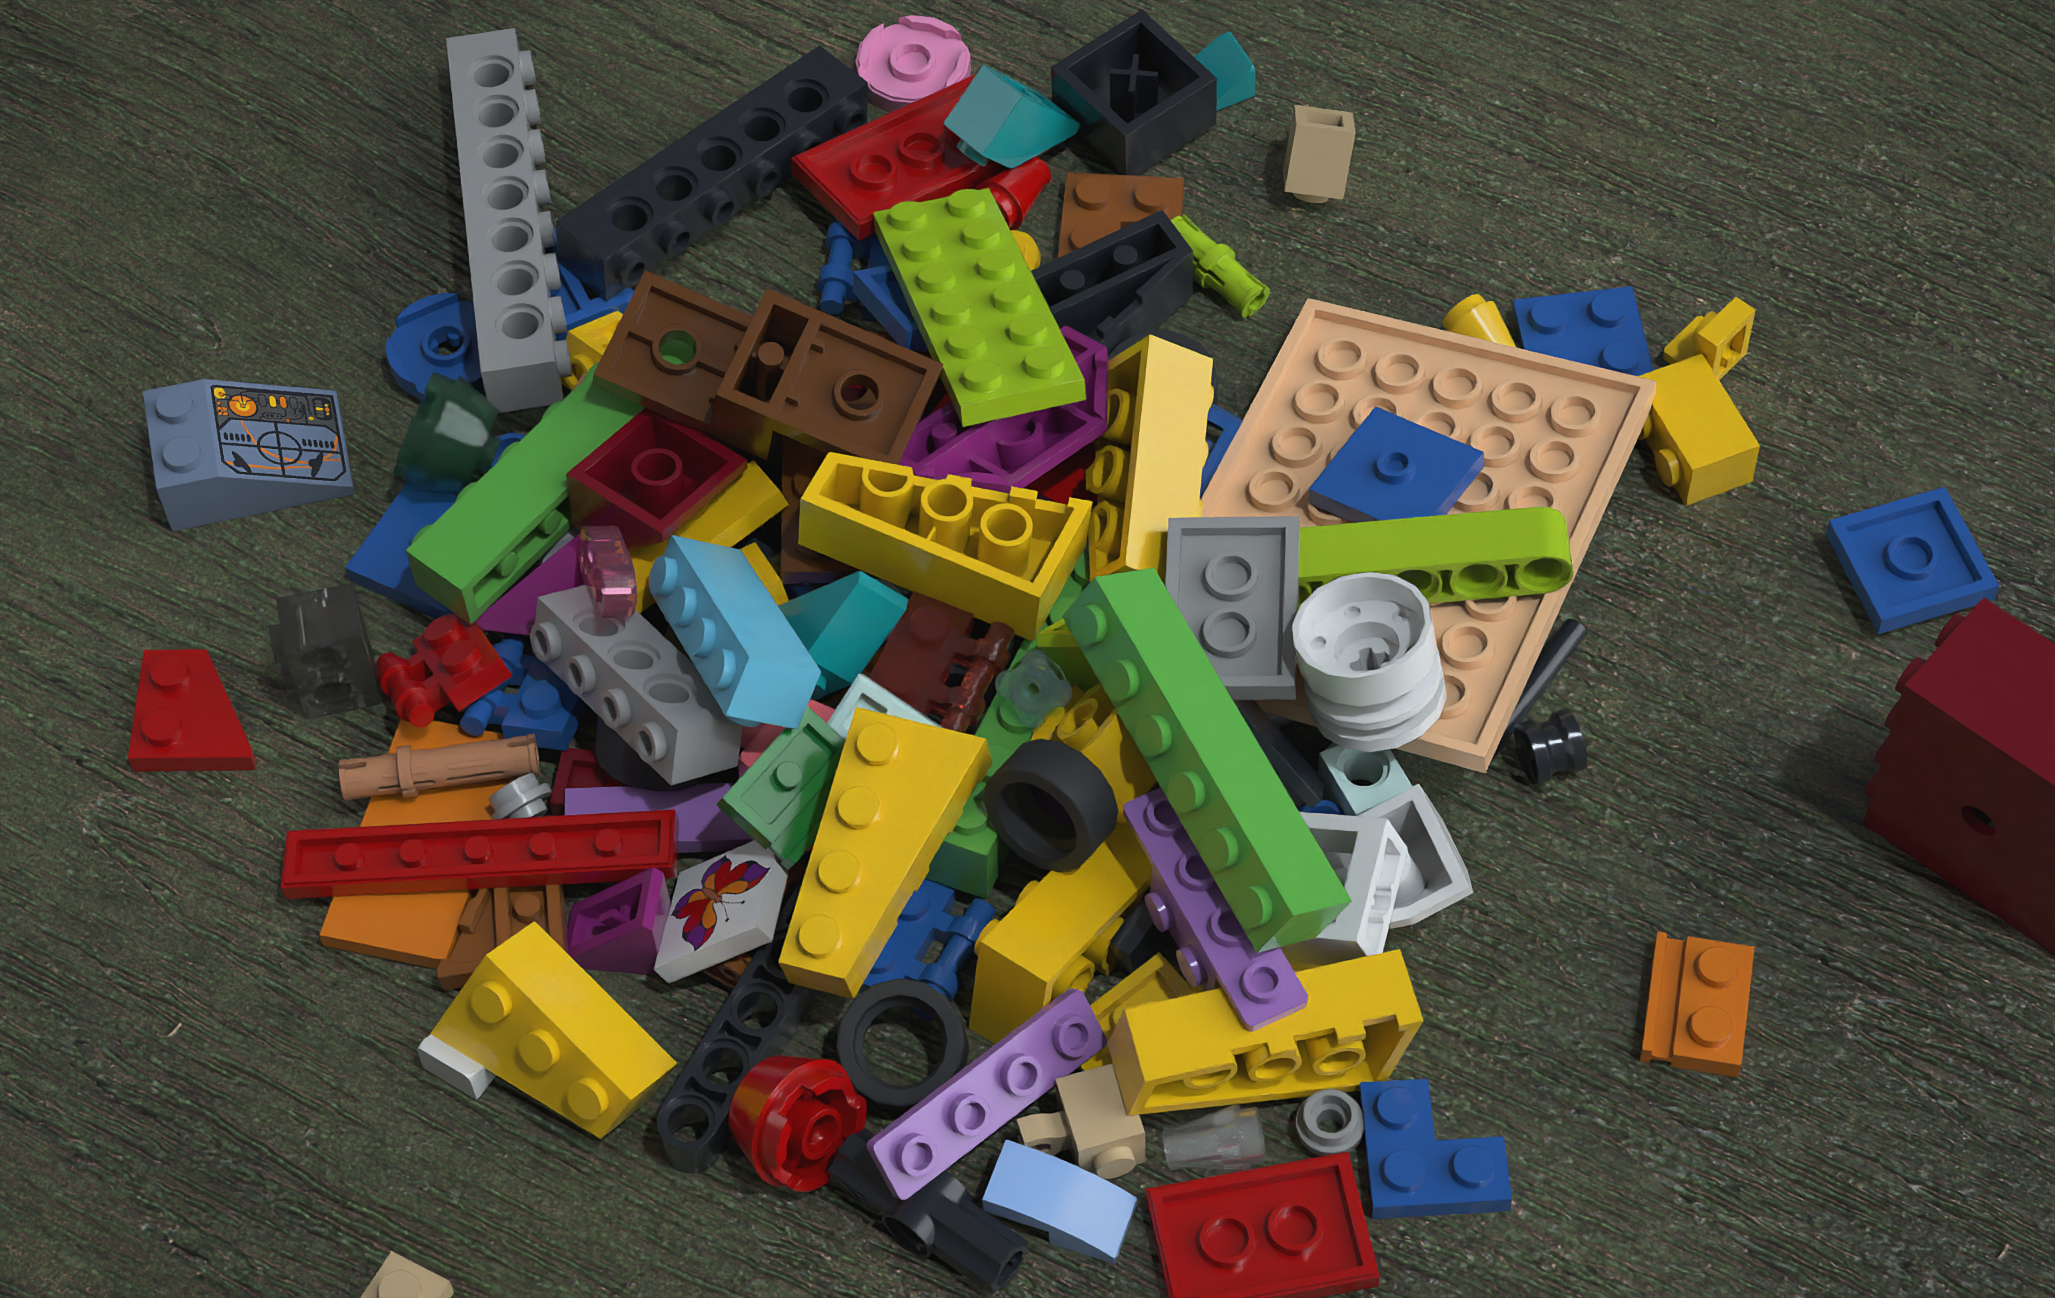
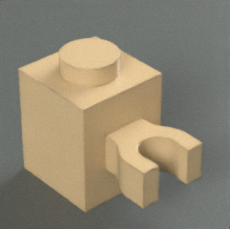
M1294 105L1283 165L1284 192H1291L1296 198L1311 203H1323L1328 198L1343 200L1356 134L1353 113Z
M1113 1063L1056 1078V1106L1058 1112L1033 1114L1017 1119L1020 1133L1018 1136L1019 1144L1052 1156L1070 1149L1075 1166L1103 1179L1120 1177L1130 1172L1135 1165L1145 1162V1131L1139 1115H1127Z

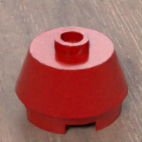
M786 1055L771 1056L755 1065L739 1084L729 1109L728 1123L730 1133L758 1175L766 1183L778 1187L788 1186L799 1192L811 1191L825 1185L830 1181L829 1175L825 1170L833 1163L838 1148L852 1132L858 1133L865 1127L867 1116L866 1100L855 1093L849 1075L837 1062L828 1059Z

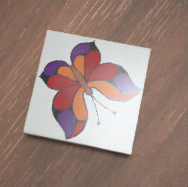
M754 840L679 872L654 970L667 983H671L772 942L789 872L780 864L782 860L769 848L765 850Z

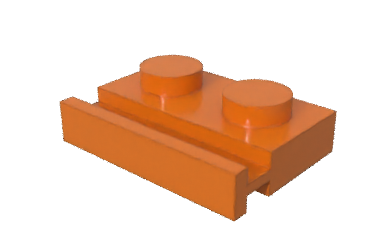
M1657 931L1640 1062L1650 1063L1651 1059L1671 1062L1670 1067L1738 1078L1742 1064L1754 946L1687 936L1686 941L1667 938V933Z

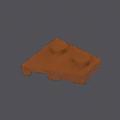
M563 884L479 889L477 895L468 902L458 923L462 933L450 959H442L437 968V977L443 990L462 988L486 954L534 921L568 954Z

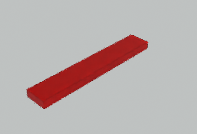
M670 809L287 831L281 890L286 899L615 882L627 880L652 867L664 872L665 879L676 878L679 819L676 810Z

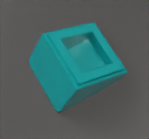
M1230 31L1218 36L1195 56L1217 78V111L1255 96V67Z

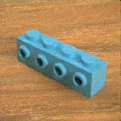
M671 535L664 555L659 556L652 566L649 577V591L664 614L666 621L670 624L683 645L685 652L688 653L702 676L704 683L708 686L721 707L723 714L731 721L747 727H756L761 722L798 729L821 670L740 549Z

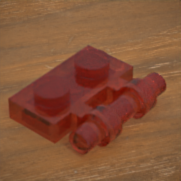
M914 591L907 604L906 611L895 626L869 678L926 717H928L930 711L944 716L940 723L941 727L965 733L969 725L977 724L986 706L983 696L992 678L1002 675L1010 659L1007 649L1015 632L1007 624L994 621L984 639H971L969 635L974 627L972 613ZM954 663L969 668L960 686L950 688L944 685Z

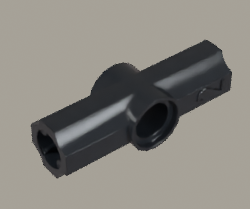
M863 1128L858 1133L852 1132L837 1150L836 1157L828 1169L829 1180L854 1197L858 1202L881 1216L888 1231L910 1251L922 1257H930L932 1254H935L991 1295L1001 1288L1005 1289L1019 1272L1020 1265L1029 1251L1028 1241L975 1205L968 1190L946 1170L908 1199L901 1200L894 1197L867 1149L868 1141L875 1134L866 1128Z

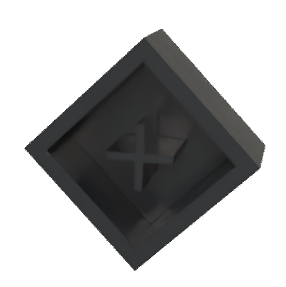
M1140 10L1051 66L1052 101L1081 124L1075 135L1118 175L1137 176L1216 125L1217 78L1143 10Z

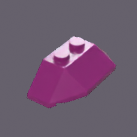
M1068 326L1062 327L1060 331L1085 379L1086 400L962 427L952 402H949L918 423L899 465L912 467L914 476L935 480L946 479L947 474L971 478L972 487L1009 494L1011 486L1018 488L1026 487L1107 431L1109 363L1107 347Z

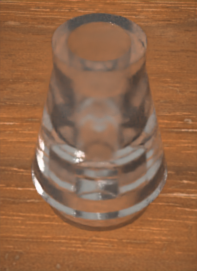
M1237 1103L1181 1126L1163 1129V1144L1169 1170L1191 1168L1250 1171L1251 1164L1266 1162L1267 1160L1263 1127L1257 1107L1241 1109L1240 1104Z

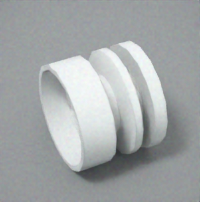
M1365 572L1347 575L1317 588L1300 605L1292 624L1294 648L1300 673L1304 678L1305 693L1309 701L1312 721L1325 738L1344 748L1374 752L1393 749L1422 736L1439 719L1447 698L1444 675L1436 644L1429 602L1415 585L1389 574Z

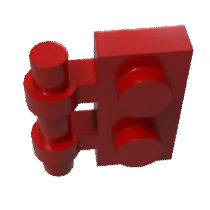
M455 613L441 616L430 623L425 629L424 634L412 641L418 652L408 659L399 657L392 652H386L376 661V679L379 686L388 697H391V703L398 716L418 728L428 726L434 718V713L451 701L459 712L513 676L475 621L469 624Z

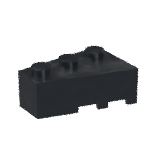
M1163 210L1031 271L1059 329L1068 326L1107 347L1108 355L1120 342L1133 335L1155 331L1193 296V250Z

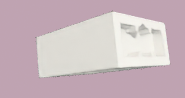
M1299 812L1322 851L1352 854L1344 886L1352 902L1337 916L1335 924L1330 923L1316 938L1280 947L1289 963L1322 966L1383 953L1408 851L1407 846L1387 818Z

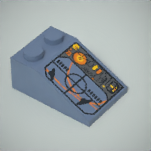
M201 379L143 391L156 490L172 531L355 494L339 398L335 390Z

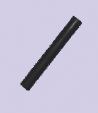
M1566 619L1539 655L1490 764L1514 733V725L1524 720L1587 635L1585 627L1580 622L1574 619Z

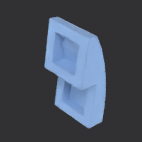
M1007 1139L982 1199L985 1212L1048 1231L1050 1244L1113 1264L1116 1263L1137 1206V1198L1105 1179L1057 1157Z

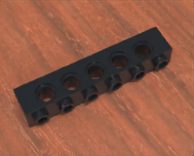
M819 45L556 221L559 263L605 301H608L625 288L637 285L645 270L650 272L669 258L681 255L691 243L715 227L726 224L735 213L757 198L770 194L779 183L792 175V157L867 124L868 82Z

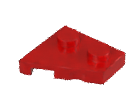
M207 649L144 650L128 760L133 772L256 770L257 761Z

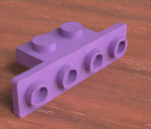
M1160 787L1125 803L1123 806V816L1152 865L1150 893L1145 895L1148 912L1160 932L1169 930L1180 948L1176 951V956L1180 969L1189 985L1193 988L1201 985L1204 992L1222 988L1245 1029L1250 1032L1305 1008L1308 1002V994L1281 948L1256 952L1162 788Z
M1074 988L1066 990L868 1141L867 1149L894 1197L901 1200L908 1199L1056 1085V1078L1069 1075L1106 1046L1107 1038L1081 990Z

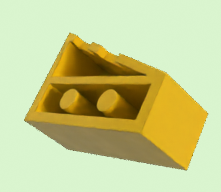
M535 921L485 955L430 1033V1035L468 1056L487 1070L600 1139L646 1104L678 1064Z

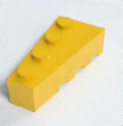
M1151 334L1110 359L1108 363V429L1104 434L1091 442L1095 444V460L1086 470V490L1097 494V506L1091 512L1088 529L1090 582L1094 577L1154 567L1165 585L1168 518L1201 517L1203 504L1199 497L1202 468L1208 456V444L1205 441L1207 416L1214 397V389L1211 385L1213 359Z
M828 452L800 499L798 544L1034 642L1036 634L1040 631L1086 547L1093 502L1069 497L1068 505L1037 499L1038 491L1011 486L1010 494L972 487L971 478L947 474L946 479L935 480L914 476L912 467Z
M859 707L855 708L779 958V964L789 983L851 999L855 998L898 925L897 919L913 892L918 891L930 870L929 864L947 834L951 835L964 812L963 807L977 783L981 784L991 767L992 759L986 738Z
M1116 821V827L1080 868L1064 872L1051 870L1040 882L1033 880L1028 883L1020 893L1015 907L1001 921L993 919L984 927L974 947V953L978 955L969 1029L993 1044H997L1069 988L1081 990L1084 994L1096 970L1105 976H1108L1113 970L1116 962L1110 940L1148 890L1151 882L1152 865L1127 822L1118 823Z
M1401 950L1388 951L1295 972L1308 994L1307 1006L1253 1032L1245 1029L1222 988L1163 1001H1145L1131 1008L1124 1009L1108 1041V1047L1127 1115L1307 1097L1326 1089L1339 1090L1344 1093L1359 1091L1360 1082L1387 1081L1424 1021Z

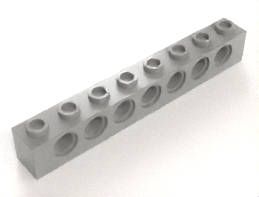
M515 28L446 38L480 369L490 414L552 405L557 401L564 400L561 378L572 376V368L567 340L556 341V334L567 332L561 296L551 297V290L561 289V280L556 253L546 254L545 248L555 247L556 239L551 211L541 212L540 206L551 205L546 170L536 171L535 165L546 164L541 130H531L530 125L541 124L536 90H526V86L536 84L531 50H519Z

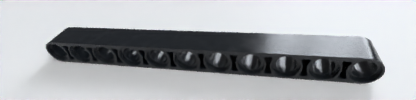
M965 613L909 705L945 729L973 735L979 719L984 711L990 707L1024 638ZM988 646L996 649L998 652L991 656H979L971 651L978 647ZM954 696L968 701L960 707H948L940 703L941 700ZM804 876L778 916L772 942L759 947L660 1108L657 1116V1127L662 1152L668 1164L677 1171L687 1174L700 1173L711 1168L720 1158L732 1138L728 1123L729 1109L739 1084L746 1074L759 1062L768 1057L783 1054L820 993L819 990L789 983L784 972L776 968L779 965V958ZM758 1012L771 1014L775 1018L770 1025L760 1029H753L742 1023L749 1015ZM730 1067L742 1073L735 1082L728 1085H718L708 1080L709 1076L720 1068ZM696 1123L707 1129L706 1133L694 1142H683L673 1137L674 1133L686 1124Z

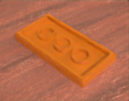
M400 719L388 754L397 753V747L411 745L413 750L505 738L504 734L484 731L481 735H471L465 732L460 725L434 720L428 726L418 728L410 722ZM518 777L420 790L417 797L404 798L402 793L371 796L360 827L490 820L495 810L488 799L495 792ZM478 889L333 897L319 936L323 946L437 969L442 959H450L462 933L458 923L468 902L476 896Z

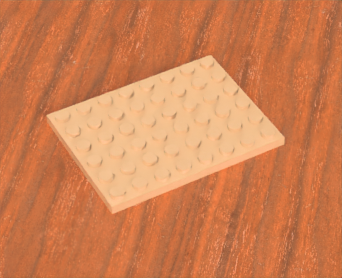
M1308 298L1246 413L1242 425L1201 498L1203 504L1201 517L1299 516L1300 528L1353 523L1310 504L1309 488L1375 406L1484 452L1483 469L1447 515L1527 507H1550L1561 512L1567 522L1574 572L1571 581L1565 587L1545 594L1429 604L1447 698L1439 719L1422 736L1395 749L1486 773L1649 415L1653 399L1656 395V381ZM1297 660L1296 700L1254 701L1266 713L1316 726L1311 718L1309 701L1305 693L1304 678L1300 673Z

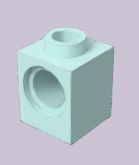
M1333 742L1325 751L1319 753L1318 774L1324 779L1323 798L1340 806L1346 815L1358 816L1413 787L1390 749L1367 752L1347 749ZM1362 779L1373 783V785L1358 786L1351 783V781Z

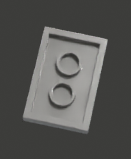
M1299 516L1168 518L1165 587L1232 700H1296L1297 656L1294 648L1292 624L1298 612Z

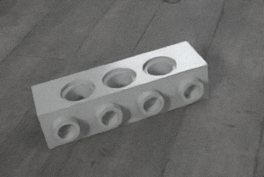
M604 580L537 597L535 625L530 633L532 651L540 661L544 662L569 686L574 694L578 695L591 707L608 727L623 738L639 754L644 762L656 770L670 785L738 766L743 725L731 721L723 714L721 707L708 686L704 683L695 665Z

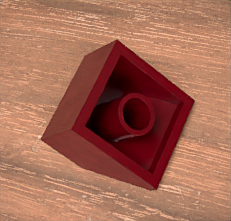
M644 408L566 473L572 525L618 555L661 543L748 469L747 459L697 429Z

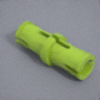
M1185 214L1182 217L1178 215L1172 219L1171 222L1193 250V279L1201 287H1211L1243 318H1246L1247 315L1249 317L1254 315L1267 301L1270 294L1269 287L1262 284L1235 260V252L1224 243L1216 244L1192 223Z

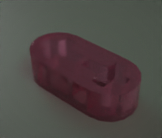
M617 525L584 526L579 540V562L582 578L595 614L598 618L633 617L637 603L636 574L620 529Z

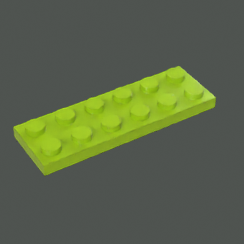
M989 188L981 190L963 189L954 192L948 197L920 203L907 201L896 204L891 209L873 212L875 233L932 360L944 364L940 377L962 427L1086 400L1085 379Z

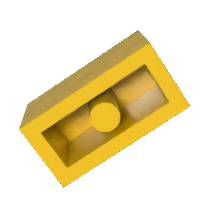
M1702 353L1637 376L1656 381V395L1652 402V408L1638 439L1646 440L1655 455L1657 471L1662 481L1669 487L1674 486L1685 506L1753 481L1760 445Z

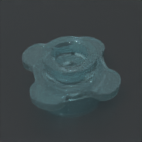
M1040 650L1026 652L1022 657L1021 665L1013 671L1005 670L1001 672L996 678L995 685L998 694L1010 699L1019 711L1018 718L1020 722L1027 727L1034 728L1044 723L1045 715L1055 706L1064 707L1070 702L1072 697L1071 686L1066 681L1062 669ZM1030 683H1034L1038 686V694H1033L1030 692Z

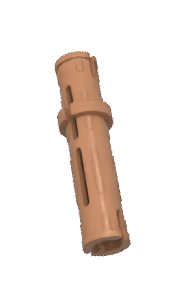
M533 733L508 739L487 740L433 749L413 750L411 745L397 747V753L366 758L340 759L339 778L344 801L402 793L404 798L417 797L420 790L522 777L529 773H534L535 776L540 775V760L536 736Z

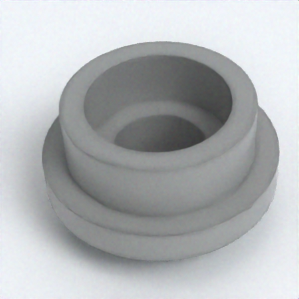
M534 773L526 774L510 782L488 799L495 810L491 818L541 817L548 811L543 801L553 792L548 783L540 784Z
M1334 1089L1321 1090L1308 1097L1298 1109L1296 1115L1298 1138L1309 1151L1319 1156L1347 1151L1349 1153L1357 1147L1363 1137V1112L1358 1103L1346 1093ZM1324 1120H1334L1342 1126V1129L1339 1132L1327 1133L1321 1131L1318 1128V1124Z

